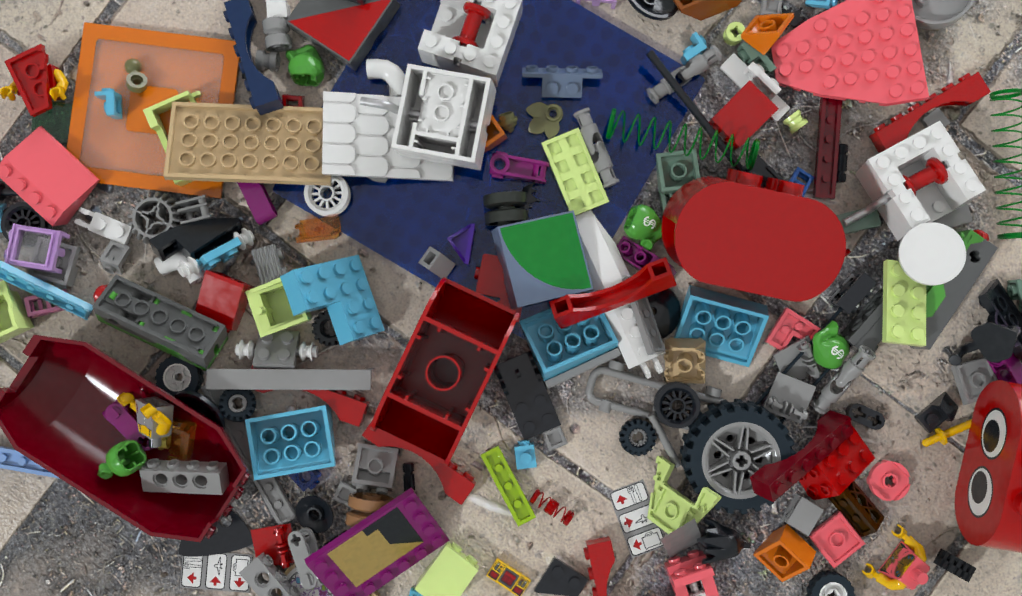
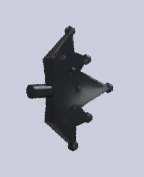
M782 5V14L791 13L792 7L786 10ZM802 7L792 12L794 13V18L785 30L790 25L795 29L803 23L805 17L800 19Z
M535 181L523 187L522 191L527 192L528 203L520 208L531 209L532 206L529 203L540 202L539 199L532 195L533 192H537L532 189L533 185L536 184Z

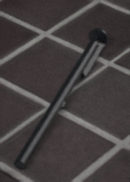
M650 50L646 56L712 139L715 129L655 52ZM718 135L717 147L724 153L727 145ZM728 147L725 157L730 162V149ZM732 153V163L734 165L738 159ZM740 162L735 166L736 170L748 171L746 165L743 166Z

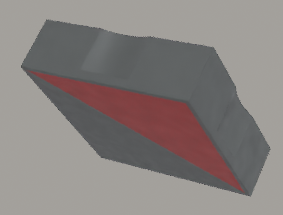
M300 0L286 20V23L293 31L313 44L326 49L334 58L357 71L372 49L376 38L385 30L400 8V4L397 0H366L364 5L347 0Z

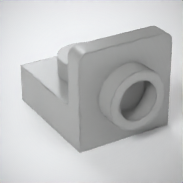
M111 240L99 259L103 269L110 274L117 273L122 275L124 272L122 265L130 254L131 248Z

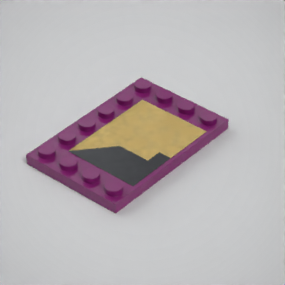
M411 487L304 560L309 569L334 596H369L450 540Z

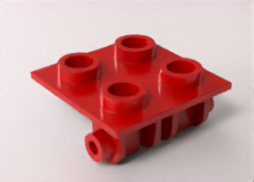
M291 523L250 530L256 557L264 552L265 555H269L273 559L275 566L282 565V568H288L290 563H294L288 544V536L292 532Z

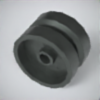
M507 191L484 195V207L492 209V211L484 214L485 225L503 226L529 220L528 210L518 208L528 203L527 192Z

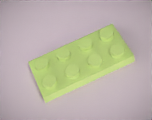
M579 127L541 143L569 211L574 210L575 216L609 203Z
M887 259L883 261L882 342L923 347L926 346V285L917 283L909 278L901 268L899 261Z

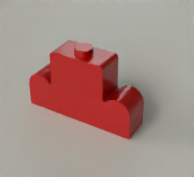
M483 254L481 266L476 267L474 279H478L476 292L481 295L500 298L498 303L510 308L504 284L503 268L498 256ZM521 307V308H517V309H512V310L517 311V312L520 313V315H519V317H518V319H517L516 322H519V321H520V316H521L522 307Z

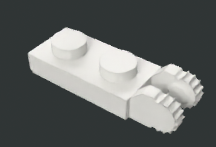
M80 207L79 211L84 215L92 216V221L89 224L82 219L75 218L74 223L124 245L128 244L132 235L131 230L134 227L99 212H93Z

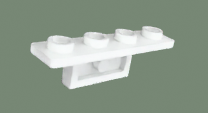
M732 54L720 66V69L740 88L750 80L779 108L771 116L775 122L790 109L777 95L782 90L779 87V83L774 78H770L760 64L752 62L747 66L736 54Z

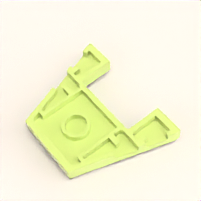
M657 456L656 475L653 476L655 485L654 491L650 496L647 518L670 534L694 518L696 523H698L722 497L710 488L703 487L696 503L692 502L667 484L675 464L663 456Z

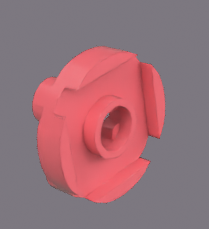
M882 460L876 463L871 468L866 479L871 492L876 497L885 501L900 500L910 489L909 472L903 465L895 461ZM892 476L891 481L893 484H885V478Z

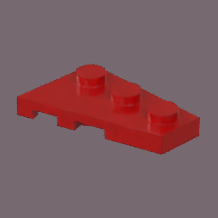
M39 44L4 61L30 116L36 117L52 109L45 46Z

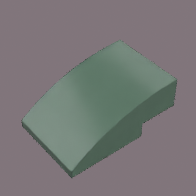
M692 149L688 156H685L684 150L656 154L657 183L662 217L665 207L673 194L684 184L700 178L696 149Z

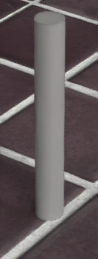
M654 412L650 413L647 417L671 462L675 464L674 468L681 466V462Z

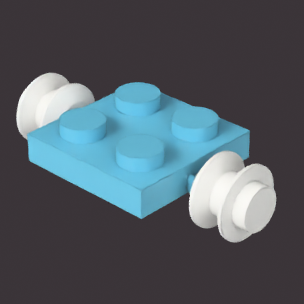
M242 228L241 234L234 232L232 240L202 255L199 260L188 256L186 263L179 261L177 269L183 278L191 279L192 273L199 275L203 270L214 269L217 267L216 264L221 261L225 263L234 257L233 255L239 252L238 248L245 250L246 244L253 246L255 237L250 230Z

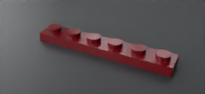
M820 97L813 198L835 199L842 100Z

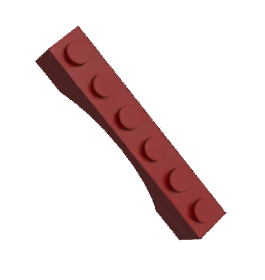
M977 72L973 75H970V73L965 74L958 79V84L953 85V83H950L941 89L943 93L939 95L933 93L929 96L928 100H925L926 103L922 105L916 103L907 109L909 113L904 116L902 113H899L890 119L892 123L887 126L885 123H882L874 128L875 133L871 134L869 138L878 153L907 139L914 124L929 110L952 105L965 107L989 94L991 91L980 73Z
M664 257L646 264L636 274L612 287L591 293L568 294L549 303L555 321L563 329L674 287L677 284L667 258Z
M252 364V367H251V369H264V368H254V367H253V364ZM255 390V391H258V392H261V393H267V392H270V391H273V390ZM303 390L325 401L334 410L339 420L358 427L362 425L370 402L365 401L366 397L355 394L354 397L347 395L346 390Z
M371 423L362 434L363 437L378 447H399L422 457L437 473L445 494L459 504H463L476 485L473 475L467 471L463 473L458 470V465L451 460L448 466H445L443 463L376 431L374 432L370 430Z
M609 536L586 541L587 547L583 548L585 559L590 560L591 567L587 568L590 580L594 579L595 587H592L593 596H607V581L610 570L615 562Z

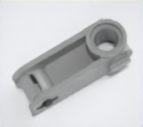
M303 527L299 531L291 532L288 536V544L302 587L305 590H311L324 585L309 569L304 560L319 550L313 531L308 527Z

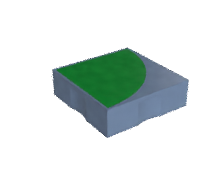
M574 210L498 226L491 231L497 256L503 268L504 284L511 309L594 289Z

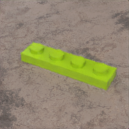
M499 445L482 453L480 456L518 527L536 518Z

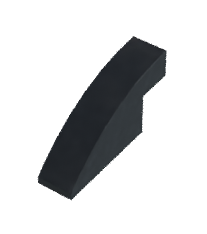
M239 218L199 220L162 232L151 238L149 243L153 252L162 262L179 251L186 258L189 256L199 260L202 255L232 240L234 232L241 234L243 227Z

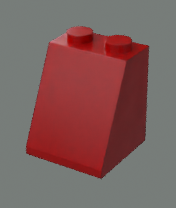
M749 80L709 123L715 131L718 130V134L724 139L726 145L731 134H734L733 149L736 151L779 108Z
M206 270L195 311L226 325L227 333L230 330L237 331L248 304L245 291L255 286L220 272Z

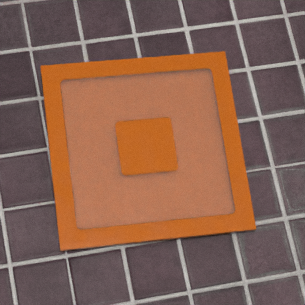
M84 22L67 150L100 180L98 184L195 196L206 195L211 198L221 199L224 182L193 181L184 186H178L174 184L173 180H165L163 174L166 153L157 132L150 128L143 109L187 90L190 93L201 92L202 96L196 98L197 103L234 104L239 71L238 63L240 62V57H237L233 45H236V42ZM128 59L138 60L142 67L140 72L147 77V89L141 93L132 92L126 86V77L129 73L125 70V62ZM102 88H111L122 95L123 119H113L107 116L104 111V102L106 100L94 96V92L101 91ZM171 110L159 114L167 135L169 133Z

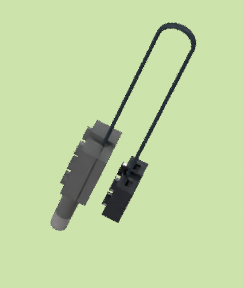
M853 271L827 300L837 311L820 330L824 329L840 312L846 314L854 313L861 306L860 301L873 293L877 282L865 272ZM877 292L840 333L849 343L850 348L856 353L859 351L858 347L860 345L867 346L874 352L879 347L878 344L882 340L883 292ZM800 352L782 373L786 374L804 352ZM826 368L812 385L816 386L830 369ZM772 384L763 393V395L755 402V404L759 405V403L768 395L772 387ZM782 417L780 422L783 423L787 418Z

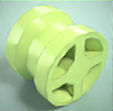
M740 22L730 23L723 33L724 42L730 46L739 44L742 41L741 34L745 30L744 25Z
M799 109L782 121L784 125L789 126L791 134L808 123L807 119L801 116Z

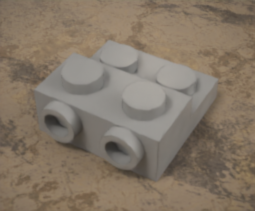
M38 237L31 262L45 264L50 239ZM61 242L60 248L65 250V256L57 258L56 268L61 269L62 274L29 269L28 274L46 283L48 281L54 282L55 287L66 289L67 286L73 287L79 268L75 266L81 248Z
M359 443L351 481L356 490L367 492L368 488L376 489L378 494H388V491L393 492L399 449Z

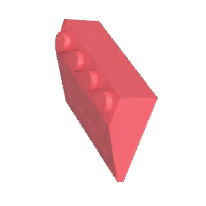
M42 126L34 130L0 162V178L52 227L67 225L100 181Z

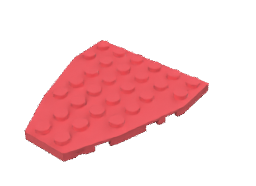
M846 0L806 20L778 39L770 48L772 62L777 67L774 70L775 80L782 87H791L796 91H807L817 97L844 101L850 99L857 100L859 103H878L879 106L923 101L929 98L912 0Z

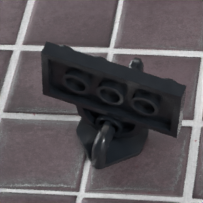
M997 278L990 281L978 296L980 305L989 313L987 322L976 326L971 331L972 341L958 346L949 357L951 365H959L962 362L961 358L965 354L978 349L986 360L993 363L1009 359L1013 353L1022 363V314Z

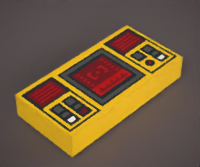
M498 557L486 574L487 577L516 596H522L531 582L530 578Z

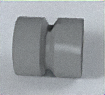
M280 16L269 17L262 21L263 33L267 35L265 37L267 51L283 52L292 48L290 35L287 34L290 31L289 25L286 23L287 18Z

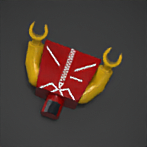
M46 54L51 100H65V93L69 82L58 67L48 64L49 55ZM14 81L9 86L0 89L2 99L8 96L9 100L14 101L16 99L15 94L21 97Z

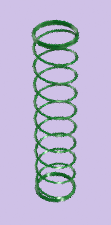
M1012 88L994 91L989 94V98H991L989 101L1012 100L1022 102V100L1012 99L1021 96L1022 89ZM1018 92V93L1009 94V95H998V94H1003V93ZM1022 106L1007 112L991 114L990 116H1015L1022 118L1020 115L1007 114L1022 108ZM1022 122L1009 127L991 130V132L1022 133V131L1018 130H1006L1022 124ZM1022 138L1007 143L992 145V147H1013L1022 149L1021 146L1007 145L1022 140ZM1022 153L1013 157L994 160L993 163L1022 164V162L1004 161L1019 157ZM1022 169L1007 174L994 176V178L1022 180V178L1019 177H1004L1007 175L1021 172ZM1022 185L1009 189L995 191L994 193L1022 195V193L1004 192L1022 187ZM1022 201L1015 202V203H1011V204H1007V205L997 206V207H995V208L998 209V210H1015V211H1022V209H1016V208H1002V207H1007V206H1011V205H1015V204L1022 203ZM1018 217V218H1014V219H1009V220L1000 221V222H997L996 224H997V225H1005V226H1019V227H1022V225H1019V224H1005V223H1004V222H1009V221H1014V220L1022 219V217ZM1022 232L997 235V239L1022 238Z
M613 108V109H612L611 116H610V120H609V125H608V129H607V134H606V139H608V140L611 139V137L613 136V133H614V131H615V129H616V126H617V124H618V121H619V119H620L622 113H624V120H623V142H624V143L627 142V140H628V138H629V136H630V134H631V131H632V129H633V126H634V124H635V122H636V119H637V117L639 116V128H638V145H639V146H642V144L644 143V141H645V139H646V136H647V134H648V131H649V129H650V127H651V124H652V122H653V120H654L653 147H654L655 150L659 147V145H660V143H661V141H662V139H663V137H664V134H665V132H666V130H667V127H668V125H669V123H670V129H669V145H668V147H669V152H670V153H672V152L675 150V148H676V146H677V144H678V142H679V140H680V137H681V135H682V132H683V130H684V128H685V137H684V154H685V156H688V155L691 153V151H692V149H693V147H694V145H695V143H696V140H697V138H698V136H699V133H700L699 156H700V159H701V160L705 159V157L707 156V154H708V152H709V150H710V148H711V146H712V143H713V141H714V139H715V136H716V142H715V161H716V163H720V162H721V160L723 159V157H724V155H725V153H726V151H727V149H728V147H729V144H730V142H731L730 162H731L732 167H735V166L738 164V162L740 161V159H741V157H742V155H743V152H744V150H745V148H746V145H747V149H746V168L751 171V170L753 169L754 165H755L756 158H757V155H758L759 145H760V140H759V139L757 140V138L754 140L753 145H752V147H751L749 159H748V149H749V141H750V138L748 137L747 140H746V142H745V145H744V147H743V150H742V152H741V154H740V156H739V158H738V160H737V162L733 165V163H732V151H733L734 134H731L730 139H729V141H728V144H727V146H726V149H725V151H724L722 157L720 158L719 161H717L718 130H716L715 133H714V136H713V138H712V141H711V143H710V145H709V148H708L706 154L704 155V157L702 158V156H701V146H702L703 128H702V126H701V127L699 128V130H698V133H697V135H696V137H695V140H694V142H693V144H692V147H691L690 151H689L688 154L686 155V137H687V124H686V123L683 125L682 130H681V132H680V134H679V137H678V139H677V141H676V144H675L674 148L672 149V151H671V148H670V145H671V129H672V121H671V120H669V121L667 122V125H666V127H665V129H664V131H663V134H662V136H661V138H660V141H659L657 147L655 148V135H656V117H655V116L652 118V120H651V122H650V124H649V126H648V129H647V131H646V133H645V136H644V138H643V140H642V142H641V144H640V128H641V115H640V113H638V114L636 115V117H635V119H634V121H633V123H632V126H631V128H630V131H629V133H628V135H627V138H626V140H625V120H626L625 111L622 110V111L620 112V114H619V116H618V119H617V121H616V123H615V126H614V128H613V124H614V120H615V115H616V110H617V109H616V108Z

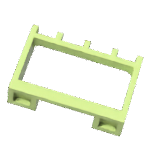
M187 90L143 109L149 126L157 132L165 153L168 135L159 114L171 110L172 102L190 101L197 103L196 98L202 96L200 91L190 93ZM173 180L174 184L178 186H184L188 183L193 182L186 180Z

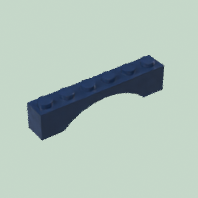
M229 0L224 2L226 11H223L227 23L230 22L231 25L228 30L232 40L235 39L236 45H233L237 57L241 58V62L238 64L242 74H245L247 78L244 80L247 91L251 92L252 97H249L252 108L257 109L260 115L284 108L276 85L257 70L252 60L251 39L257 19L250 0Z

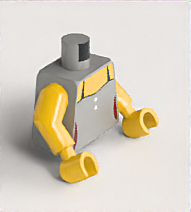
M123 392L117 397L118 402L122 406L130 403V408L137 413L138 431L148 437L149 447H160L161 438L172 434L174 405L155 396L134 400V396L131 393Z

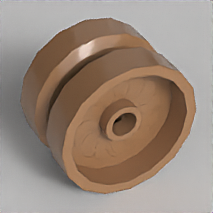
M370 492L350 493L348 505L352 510L346 513L345 523L351 527L355 526L394 498Z

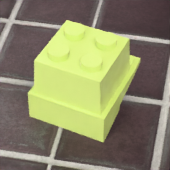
M280 277L245 291L260 338L312 320L311 312L293 316Z
M4 280L0 282V344L34 328L31 319L27 316L26 308L18 291L10 290L8 283Z

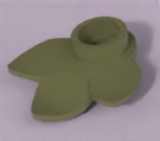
M536 102L526 108L527 113L533 117L529 124V133L541 134L545 132L548 139L558 134L560 130L559 122L563 117V110L559 105L549 104L547 106L542 102ZM554 111L557 113V116L552 118L549 113Z

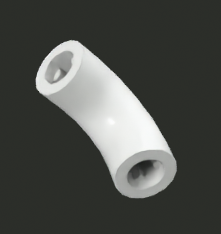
M367 59L366 72L368 79H382L386 81L389 87V96L401 97L405 74L400 67L389 60Z
M181 251L163 262L158 257L154 259L156 268L163 276L178 270L179 261L187 262V258ZM205 270L201 271L199 275L192 273L191 279H188L189 283L192 285L203 281Z

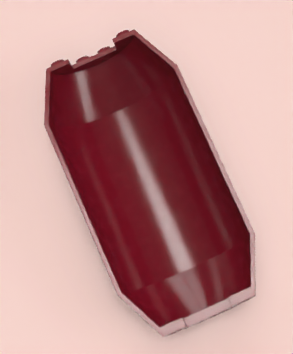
M33 335L22 352L29 356L11 385L7 388H0V427L13 448L149 536L202 542L205 538L210 539L215 533L216 525L222 517H228L233 510L232 503L235 499L238 500L245 491L242 487L251 476L225 430L88 342ZM123 392L131 393L134 396V400L155 396L174 405L171 446L169 449L159 450L157 447L145 451L147 461L148 459L157 458L159 460L177 459L179 461L227 463L229 486L223 495L143 492L139 470L129 476L119 477L113 473V476L109 479L100 478L97 475L99 465L106 463V454L109 449L127 440L115 426L106 420L102 412L115 402L117 397ZM148 438L143 439L144 443L142 445H148Z

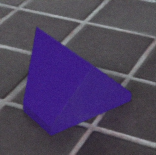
M472 223L447 238L465 265L470 264L476 227Z

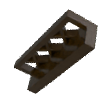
M855 481L848 486L849 490L846 488L840 496L828 498L860 537L878 531L884 516ZM857 496L860 498L862 506L858 502ZM870 512L876 517L875 521L871 518Z

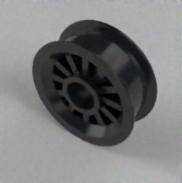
M26 202L11 205L6 209L1 218V231L8 241L9 231L12 229L14 222L15 224L25 225L26 221H28L31 227H38L39 225V228L52 230V226ZM25 232L22 246L36 247L39 236L44 238L49 236Z
M670 382L663 385L657 391L654 398V410L658 418L665 425L672 428H684L697 419L700 412V400L697 393L687 384ZM675 400H680L682 406L677 410L672 409V403Z

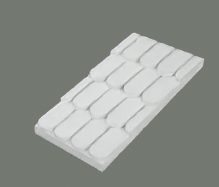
M323 91V175L454 182V165L401 156L391 148L397 114L385 109L360 105L361 97L391 102L399 106L401 97Z

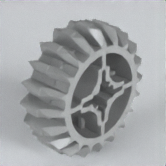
M148 192L147 197L144 195L140 196L141 202L134 201L135 208H129L133 211V215H128V218L132 219L128 225L134 227L131 232L137 234L136 238L138 240L143 239L145 244H148L151 238L159 235L155 234V231L158 232L161 226H167L162 231L165 232L177 227L181 221H184L179 218L183 214L177 212V209L181 206L174 204L176 200L172 197L169 198V195L165 193L161 195L160 192H155V194ZM157 203V206H154L151 211L146 212L149 206ZM165 208L168 209L169 217H170L169 220H167V218H166V216H165L166 211H167V210H165ZM149 216H156L159 220H162L163 222H156L154 218H151ZM143 218H145L146 220L145 228L143 225Z

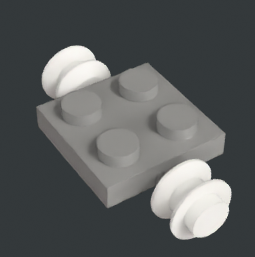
M279 331L262 338L258 334L256 345L252 340H249L248 344L240 340L239 344H236L235 353L236 356H239L240 360L244 356H247L249 360L253 358L252 364L254 368L295 369L297 355H299L302 361L310 358L311 362H313L314 358L318 357V346H315L314 342L307 346L305 341H303L299 347V331Z

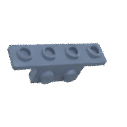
M527 65L526 68H522V77L542 78V97L582 98L583 78L602 79L603 72L597 66H588L586 69H580L577 66L558 68V66L549 65L546 68H538L537 65Z

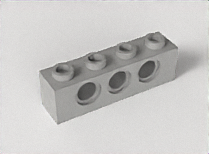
M154 458L148 459L139 470L143 492L223 495L230 484L227 463L218 461L199 462L198 460L179 461L177 459L159 460Z
M264 552L239 572L258 596H279L275 591L276 588L282 591L283 596H300L298 588L288 582L286 574L278 570L274 565L273 559L269 555H265ZM262 573H267L269 580H265Z

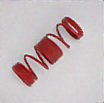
M537 489L532 495L530 502L534 504L538 496L543 494L538 506L540 508L550 498V501L544 508V512L550 516L554 513V518L565 508L560 522L563 521V524L567 526L571 522L574 512L569 510L566 513V507H562L557 512L559 503L553 498L551 499V497L546 498L542 502L544 493H540V490Z

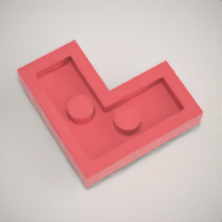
M785 308L765 339V342L780 351L787 347L793 336L799 340L809 336L811 341L815 333L819 332L821 328L791 309Z

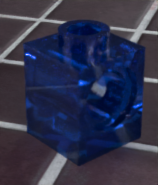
M317 469L307 471L311 475L309 481L303 479L302 472L288 475L304 492L308 488L312 490L320 483L318 479L322 474Z

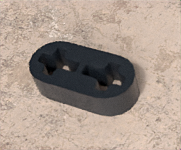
M851 403L846 408V416L867 428L879 430L885 424V418L881 413L862 404ZM858 408V411L863 413V415L854 416L852 410ZM868 416H869V417H874V418L876 417V420H878V423H877V424H875V423L873 424L872 421H870V420L867 419Z

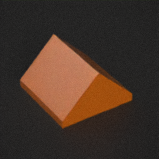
M794 13L756 15L741 34V39L765 55L794 18Z

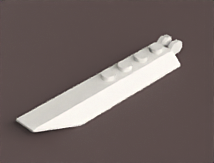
M591 210L575 216L594 288L593 292L623 282L622 279L630 276L613 239ZM630 303L605 312L604 314L619 342L618 347L628 369L640 365L647 379L651 378V372L645 362L652 360L658 374L662 373L663 369L657 357L666 352L647 355Z

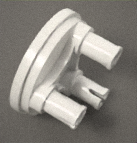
M928 222L913 227L904 235L896 252L898 255L895 256L909 278L923 285L936 286L951 281L961 272L966 261V248L962 238L955 230L941 223Z

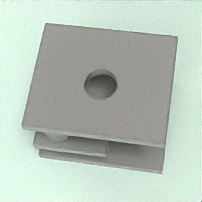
M202 195L175 202L176 205L184 207L177 209V212L185 214L187 219L181 221L180 224L217 218L210 215L208 207L211 205L207 202L213 201V199ZM201 211L202 216L194 218L193 213Z
M795 493L780 519L809 536L824 510Z

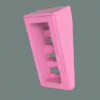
M35 295L24 297L29 318L64 310L56 305L52 308L51 303L46 301L47 309H43V299ZM36 301L39 307L38 311L35 310L34 302Z

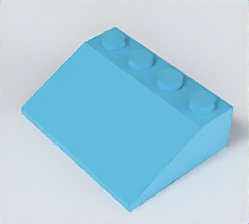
M689 285L674 338H702L706 341V356L749 367L769 318L767 305Z
M551 308L519 321L544 381L618 348L619 342L604 313L563 329L555 321Z
M329 405L245 419L254 480L336 466L333 420Z

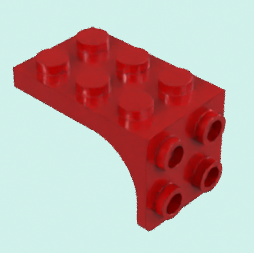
M853 425V434L799 480L811 499L818 500L840 496L875 459Z

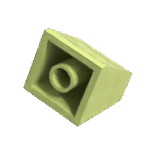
M447 542L418 578L415 590L422 596H461L479 570L478 561L473 556H466L462 553V548L456 543L452 542L451 544Z

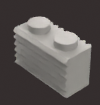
M271 244L251 250L260 285L289 272L288 268L283 265L282 259H285L283 249L279 248L278 245Z

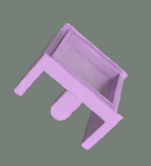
M13 223L8 235V248L4 252V262L13 267L62 274V270L56 268L57 258L65 256V250L60 248L62 238L69 239L70 235L61 230Z

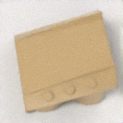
M670 337L666 339V353L664 354L665 382L704 384L706 341L702 338Z

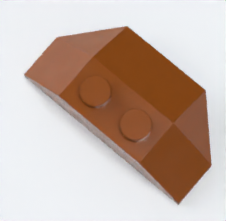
M673 0L681 13L700 21L737 7L742 1Z

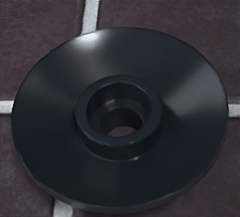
M306 496L296 505V518L302 527L310 528L313 533H323L331 527L334 514L331 506L324 499L318 496Z

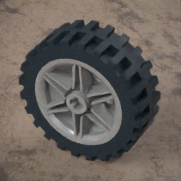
M725 399L721 400V405L718 406L712 403L707 406L708 411L705 413L699 412L698 419L688 426V433H683L682 436L684 445L680 446V453L682 455L681 465L692 488L697 494H700L703 487L710 488L722 497L713 508L720 510L722 507L730 514H734V510H739L741 514H748L747 509L751 508L758 512L762 510L760 506L765 503L771 506L774 502L754 493L750 476L764 465L776 463L796 454L792 449V446L795 444L788 435V429L766 408L758 406L752 401L743 402L741 399H734V402H728ZM728 435H733V439L726 440ZM749 437L754 438V441L751 444L748 443ZM716 451H720V457L718 458L714 457ZM740 455H742L743 459H739V462H737L736 458H740ZM762 457V460H761L760 462H755V461H754V460H756V459ZM729 471L727 476L722 475V473ZM744 471L749 472V477L746 479L744 478Z

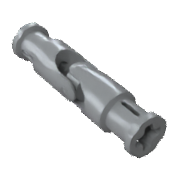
M713 44L709 50L703 54L696 55L686 65L680 66L671 74L674 78L677 74L678 78L683 81L680 83L682 87L694 75L703 73L709 69L711 64L721 61L723 59L722 54ZM664 78L653 88L649 87L646 89L649 98L654 104L659 103V100L667 94L671 95L675 92Z
M588 107L577 111L573 116L577 118L581 128V135L596 171L601 176L603 188L605 189L620 181L615 176L612 168L613 163L606 150L596 123H593Z
M864 345L858 347L859 351L845 362L841 373H836L821 390V395L817 399L812 400L811 405L818 413L826 414L828 407L832 403L837 402L851 386L852 380L862 374L868 362L876 358L873 350Z

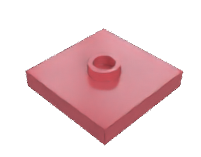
M840 511L834 513L808 536L833 568H836L866 544Z

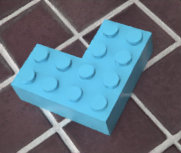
M359 255L293 269L280 276L293 316L327 307L340 346L385 331Z

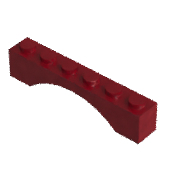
M829 410L817 420L816 433L805 448L787 459L762 466L750 476L754 493L769 501H776L853 434L851 418Z

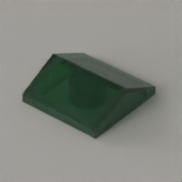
M52 101V109L36 117L32 116L31 133L39 126H42L59 143L67 144L73 104Z

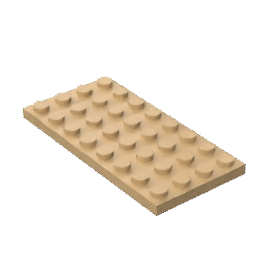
M172 102L163 177L165 180L331 186L332 175L322 174L323 108L283 106L284 108L260 115L257 109H253L251 105Z

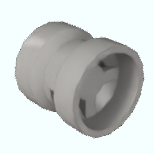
M257 50L255 57L257 70L263 71L267 68L272 72H278L280 67L279 52L272 51L266 53L265 50Z

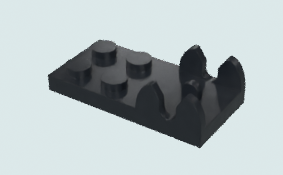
M531 351L495 366L494 370L524 440L561 425Z

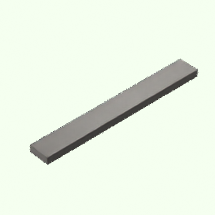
M207 369L206 389L371 390L372 370Z
M206 385L202 386L201 389L204 395L219 408V398L224 390L206 389ZM224 417L225 432L247 466L253 482L277 524H286L296 518L295 509L277 477L254 480L245 421L232 422Z

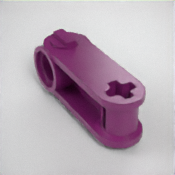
M500 151L492 154L489 174L492 175L491 177L499 179L505 177L546 184V170L550 165L548 162L507 155L508 153ZM496 161H503L505 167L501 170L494 167Z
M116 400L102 412L106 420L115 426L127 440L137 441L144 451L153 449L148 445H142L144 443L143 439L148 437L139 433L137 416L128 405L122 406Z

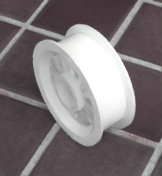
M332 175L331 186L320 185L321 187L318 188L316 187L317 185H305L304 198L307 205L321 216L333 217L339 215L349 205L351 199L350 187L341 176ZM327 189H331V197L328 199H324V191Z

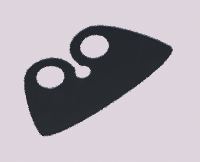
M231 511L229 514L232 518L230 526L223 527L219 522L216 525L218 532L213 534L210 539L205 538L202 542L181 540L178 553L181 556L198 557L239 550L253 544L251 532L242 519L234 511Z

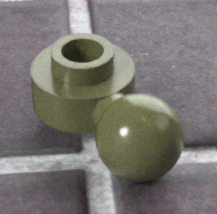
M128 59L125 62V70L129 73L126 77V86L132 92L141 93L147 89V77L140 72L142 67L138 60Z

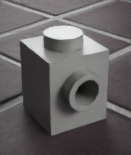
M431 246L418 262L441 279L443 277L447 278L456 265Z

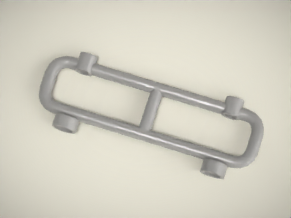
M610 360L608 367L600 366L591 371L585 394L592 404L599 406V411L610 413L612 409L649 420L647 416L650 413H655L654 405L652 412L596 397L593 390L596 379L601 374L658 390L667 384L624 372L625 363ZM706 386L705 393L695 391L700 401L721 405L720 401L725 400L720 398L722 390L715 387ZM687 426L681 429L689 430V427Z

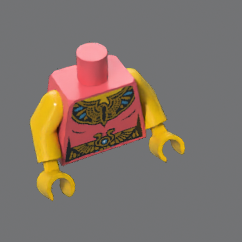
M897 524L901 528V533L897 534L893 530L891 532L897 538L903 539L904 542L901 541L878 570L880 574L869 563H866V566L872 569L871 572L866 573L862 570V573L869 579L875 578L878 583L893 591L905 588L914 590L918 584L924 585L927 583V573L930 570V566L926 563L927 557L924 547L911 535L908 536L907 530Z

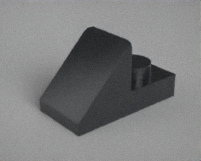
M943 392L914 418L927 433H931L945 420L952 422L959 407L946 392Z

